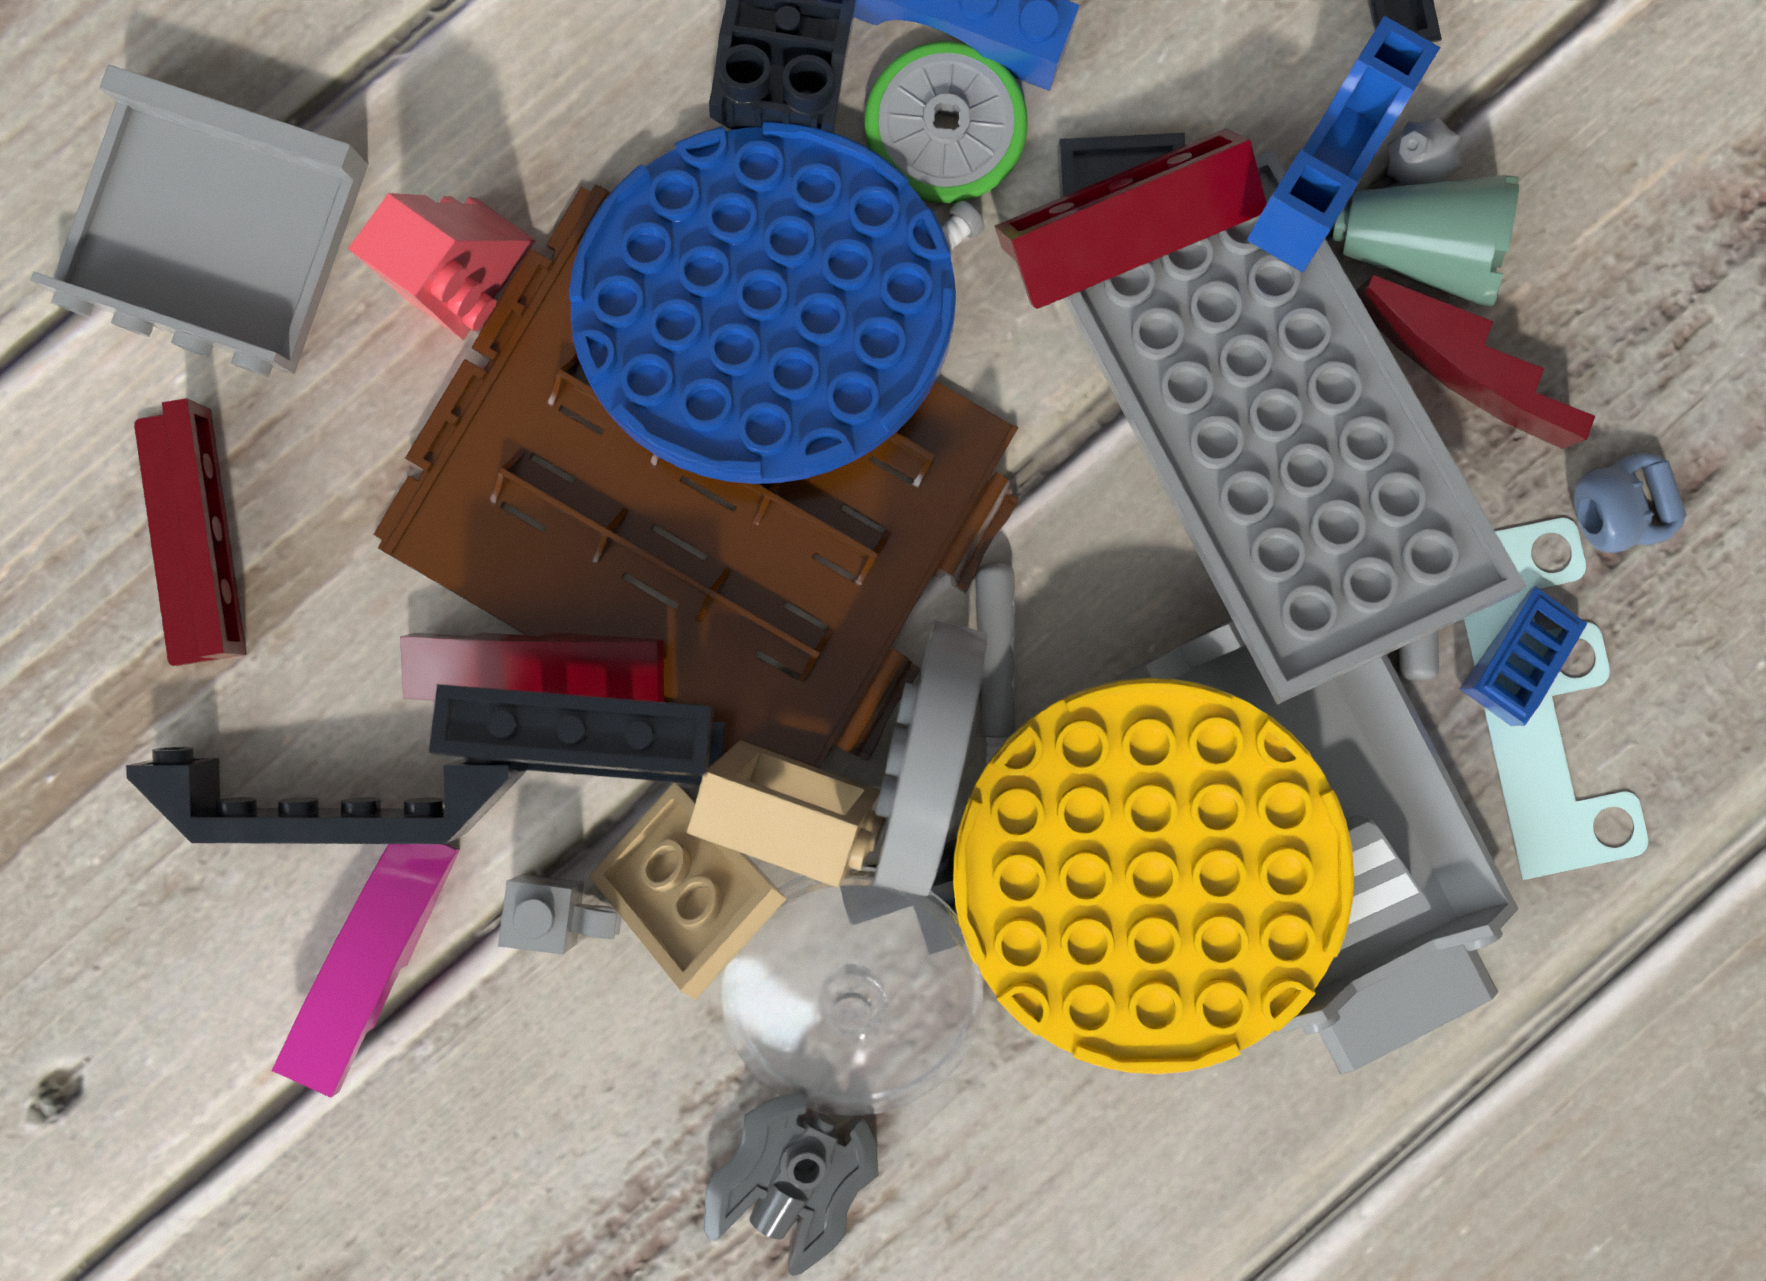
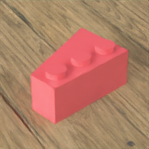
M388 193L348 247V250L405 300L464 340L471 329L478 331L485 325L496 307L495 296L536 240L474 197H468L466 202L462 204L452 196H443L441 201L437 203L427 195Z

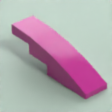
M449 844L387 845L334 941L271 1071L330 1098L340 1092L366 1032L374 1028L400 969L407 966L460 849Z

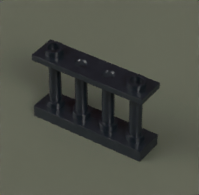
M437 684L429 753L442 756L528 762L527 771L701 785L703 777H707L708 768L723 756L726 723L713 721L714 709L711 706Z

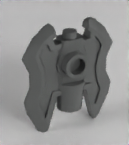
M793 1092L773 1097L745 1114L742 1142L732 1159L711 1175L705 1195L704 1232L707 1238L712 1241L718 1240L755 1201L756 1204L749 1220L759 1232L770 1238L783 1239L799 1216L788 1261V1272L792 1276L802 1274L834 1250L846 1235L847 1212L857 1193L879 1176L877 1144L865 1120L856 1118L848 1125L849 1133L842 1138L834 1128L835 1121L823 1113H818L815 1118L806 1116L804 1119H801L798 1115L805 1114L808 1103L805 1092Z

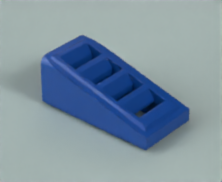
M1531 587L1459 689L1508 725L1525 726L1540 706L1587 623L1539 588ZM1537 610L1563 628L1557 638L1532 621ZM1524 632L1548 648L1543 657L1520 641ZM1512 652L1535 668L1530 676L1507 661ZM1499 673H1502L1521 687L1516 695H1513L1495 682Z

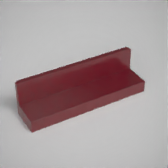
M1225 128L995 225V229L1002 249L1017 263L1030 304L1034 308L1039 309L1258 217L1262 214L1267 203L1251 140Z
M188 398L162 402L163 415L139 418L134 422L167 660L172 666H182L245 656L247 653L212 411L210 408Z

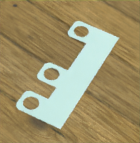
M1557 518L1495 531L1526 586L1520 593L1464 618L1474 666H1476L1531 587L1540 589L1574 582L1584 575L1586 571L1585 557L1578 528L1572 520ZM1546 533H1556L1563 536L1571 547L1572 555L1569 564L1565 569L1557 573H1547L1540 570L1532 559L1531 550L1535 540ZM1586 622L1587 625L1579 638L1584 639L1592 646L1595 652L1594 667L1587 675L1580 678L1568 677L1560 671L1540 706L1525 726H1510L1484 707L1522 880L1639 856L1648 847L1649 840L1641 804L1634 794L1619 792L1581 801L1575 800L1552 696L1601 686L1608 680L1610 667L1602 633L1592 623ZM1560 627L1546 631L1557 638L1563 628ZM1526 632L1520 638L1522 643L1542 657L1548 650L1547 647ZM1513 652L1507 660L1528 676L1535 669ZM1499 673L1495 682L1513 695H1516L1521 688L1502 673ZM1619 807L1625 810L1633 820V835L1621 847H1607L1600 843L1594 834V820L1598 813L1605 808Z

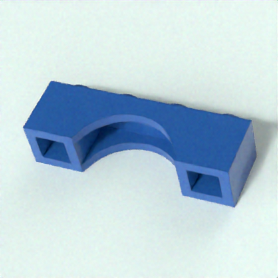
M822 0V1H828V2H834V3H840V4H842V1H843V0ZM855 0L854 18L875 26L891 20L910 21L930 26L961 40L976 50L982 57L1004 65L1014 78L1050 91L1072 35L1080 5L1068 0Z
M1384 16L1303 149L1299 151L1275 189L1247 241L1303 273L1357 187L1359 180L1441 47Z

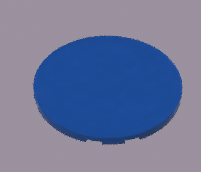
M763 122L762 128L752 127L725 131L724 126L697 133L674 143L675 149L655 159L646 167L640 164L629 173L603 201L586 229L572 268L569 299L571 301L572 338L578 359L588 382L607 413L638 444L657 457L679 468L705 477L751 484L782 483L830 472L857 460L890 438L913 416L931 391L947 357L954 330L956 289L951 252L943 229L932 208L929 209L920 196L908 184V178L900 170L871 149L843 135L832 134L822 131L821 128L816 129L809 126Z

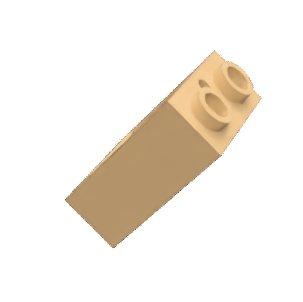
M740 740L708 768L707 777L702 779L687 833L838 888L851 868L859 871L862 870L869 851H874L877 846L886 817L875 815L881 790Z

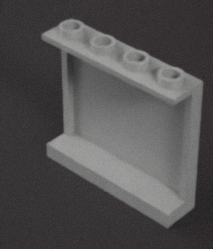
M108 64L99 88L113 98L116 104L54 277L52 278L33 271L30 281L54 292L51 303L71 312L91 317L95 307L113 313L111 323L128 331L150 337L153 327L173 333L171 343L185 350L206 357H210L213 347L233 353L231 364L256 374L269 377L272 367L295 374L368 163L350 144Z

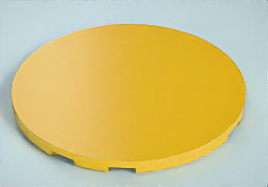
M1143 677L1098 684L1072 693L1035 714L1005 740L990 758L967 800L958 829L954 853L953 884L956 911L969 954L974 964L977 965L982 977L997 996V1000L1020 1024L1036 1037L1039 1035L1056 1047L1073 1054L1074 1058L1129 1073L1165 1074L1205 1068L1241 1055L1240 1051L1257 1043L1273 1031L1279 1032L1299 1014L1316 994L1314 992L1315 988L1327 972L1333 957H1337L1348 928L1353 902L1354 864L1347 822L1339 800L1310 752L1291 732L1252 704L1223 690L1197 682L1173 678Z

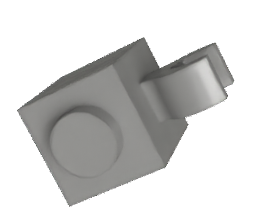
M521 874L506 881L498 947L563 955L577 944L578 933L590 937L614 939L615 935H619L621 916L614 907L582 904L585 883L583 881Z

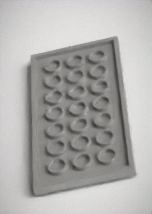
M1273 149L1255 157L1266 203H1268L1286 173ZM1258 216L1063 298L1278 705L1520 593L1526 584L1326 239H1324L1302 273L1247 241L1260 217Z

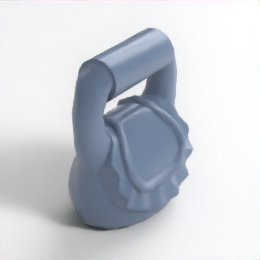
M1633 453L1621 458L1611 467L1593 469L1577 481L1574 490V508L1582 532L1589 543L1602 552L1618 553L1631 548L1635 544L1653 545L1665 542L1683 526L1687 516L1670 463L1656 454ZM1644 467L1643 471L1661 526L1651 525L1654 513L1649 510L1642 489L1643 481H1640L1635 476V472Z

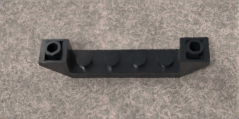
M193 747L152 749L151 760L126 765L127 779L190 843L447 844L467 834L526 773L528 762L467 757L443 765L444 799L434 797L404 800V808H381V799L373 797L341 800V808H319V799L313 797L278 800V808H257V799L252 797L220 799L219 758H194Z

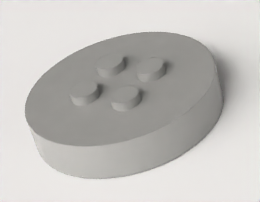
M934 620L917 685L905 683L897 722L907 724V728L895 726L885 772L896 775V777L884 775L875 814L887 818L875 871L874 885L926 897L931 890L946 839L970 737L984 665L987 632Z

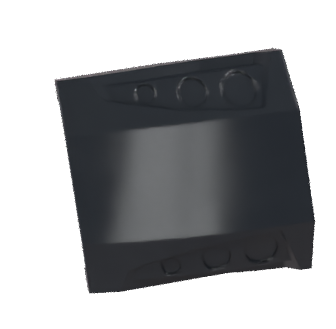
M726 0L709 100L710 118L730 130L752 127L762 128L763 122H777L788 125L809 126L816 129L821 128L822 131L834 134L856 1L843 0L842 4L822 0Z

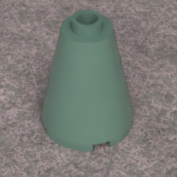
M1505 174L1354 191L1352 204L1346 203L1335 222L1332 241L1345 242L1343 255L1470 302L1493 307L1503 277V273L1496 272L1497 267L1501 268L1505 252H1508L1519 193V184H1517L1519 177Z

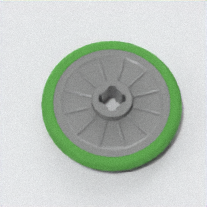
M940 41L923 44L906 51L883 70L869 94L864 126L869 149L885 158L908 178V184L922 200L936 203H957L959 201L971 200L989 192L1000 184L1013 170L1026 142L1028 116L1022 91L1013 75L1004 65L981 56L976 50L965 43ZM940 114L941 116L952 117L954 115L958 118L957 129L953 131L951 128L937 129L934 126L935 116Z

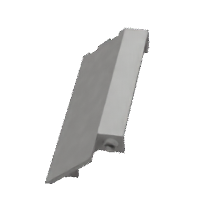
M1232 618L1189 639L1190 641L1169 652L1154 657L1109 681L1151 677L1197 682L1223 690L1243 699L1274 718L1310 752L1312 758L1324 773L1330 787L1334 790L1345 819L1356 815L1372 819L1429 901L1432 909L1340 950L1337 957H1333L1327 972L1315 988L1314 992L1316 994L1299 1014L1279 1032L1274 1031L1275 1034L1302 1028L1305 1034L1319 1032L1340 1074L1355 1071L1493 1000L1498 994L1477 950L1499 940L1503 935L1501 928L1519 909L1387 654L1277 705Z

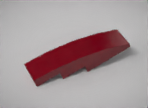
M1372 275L1356 290L1375 326L1400 351L1448 389L1500 421L1558 448L1564 449L1587 440L1596 416L1536 393L1545 368L1485 346L1493 321L1375 275Z
M416 632L400 636L403 699L435 701L437 684L664 702L662 639L555 632L540 636L485 632L471 636Z

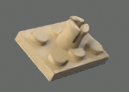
M673 783L589 877L678 989L696 1000L787 898L746 854L687 833L696 799L679 784Z

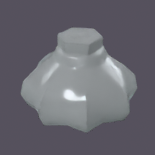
M1439 117L1425 122H1408L1401 134L1388 144L1390 161L1387 177L1400 183L1402 186L1447 181L1448 177L1462 168L1459 150L1463 136L1449 130L1443 119Z

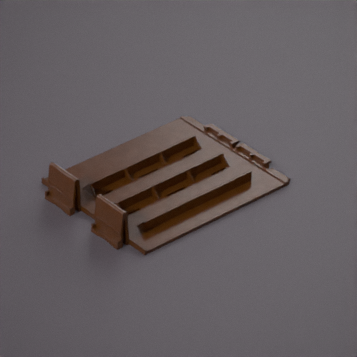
M597 184L593 186L591 191L581 186L546 244L548 248L555 251L552 257L548 259L530 248L471 348L489 360L485 369L483 370L466 359L463 360L405 457L406 460L422 468L424 471L418 480L408 475L373 535L382 540L378 549L525 635L540 636L555 632L662 639L664 702L711 706L714 709L713 721L726 723L723 747L725 752L741 740L821 768L835 744L849 754L868 761L879 743L887 721L902 699L905 683L913 684L921 669L913 664L904 654L893 648L890 649L933 575L940 579L947 574L951 578V585L964 593L967 592L994 537L1009 520L1019 502V498L1011 494L1012 489L1008 478L997 472L991 476L1019 427L1006 422L936 381L928 396L913 416L881 445L851 463L806 479L761 484L728 482L684 470L657 457L622 430L603 408L588 382L573 342L571 301L569 299L573 264L580 242L590 221L603 201L611 193ZM561 408H567L604 431L601 435L560 412ZM533 455L569 474L575 480L573 483H570L531 460ZM871 457L913 480V483L910 485L870 462ZM682 478L689 479L736 507L734 512L682 483ZM507 503L546 526V529L542 532L502 507ZM843 505L885 529L883 534L841 510ZM655 525L708 555L704 561L653 531V527ZM815 553L857 577L855 582L813 559ZM627 573L679 604L677 609L623 579ZM786 602L828 625L827 630L824 631L785 608ZM759 650L800 674V676L796 680L755 655Z

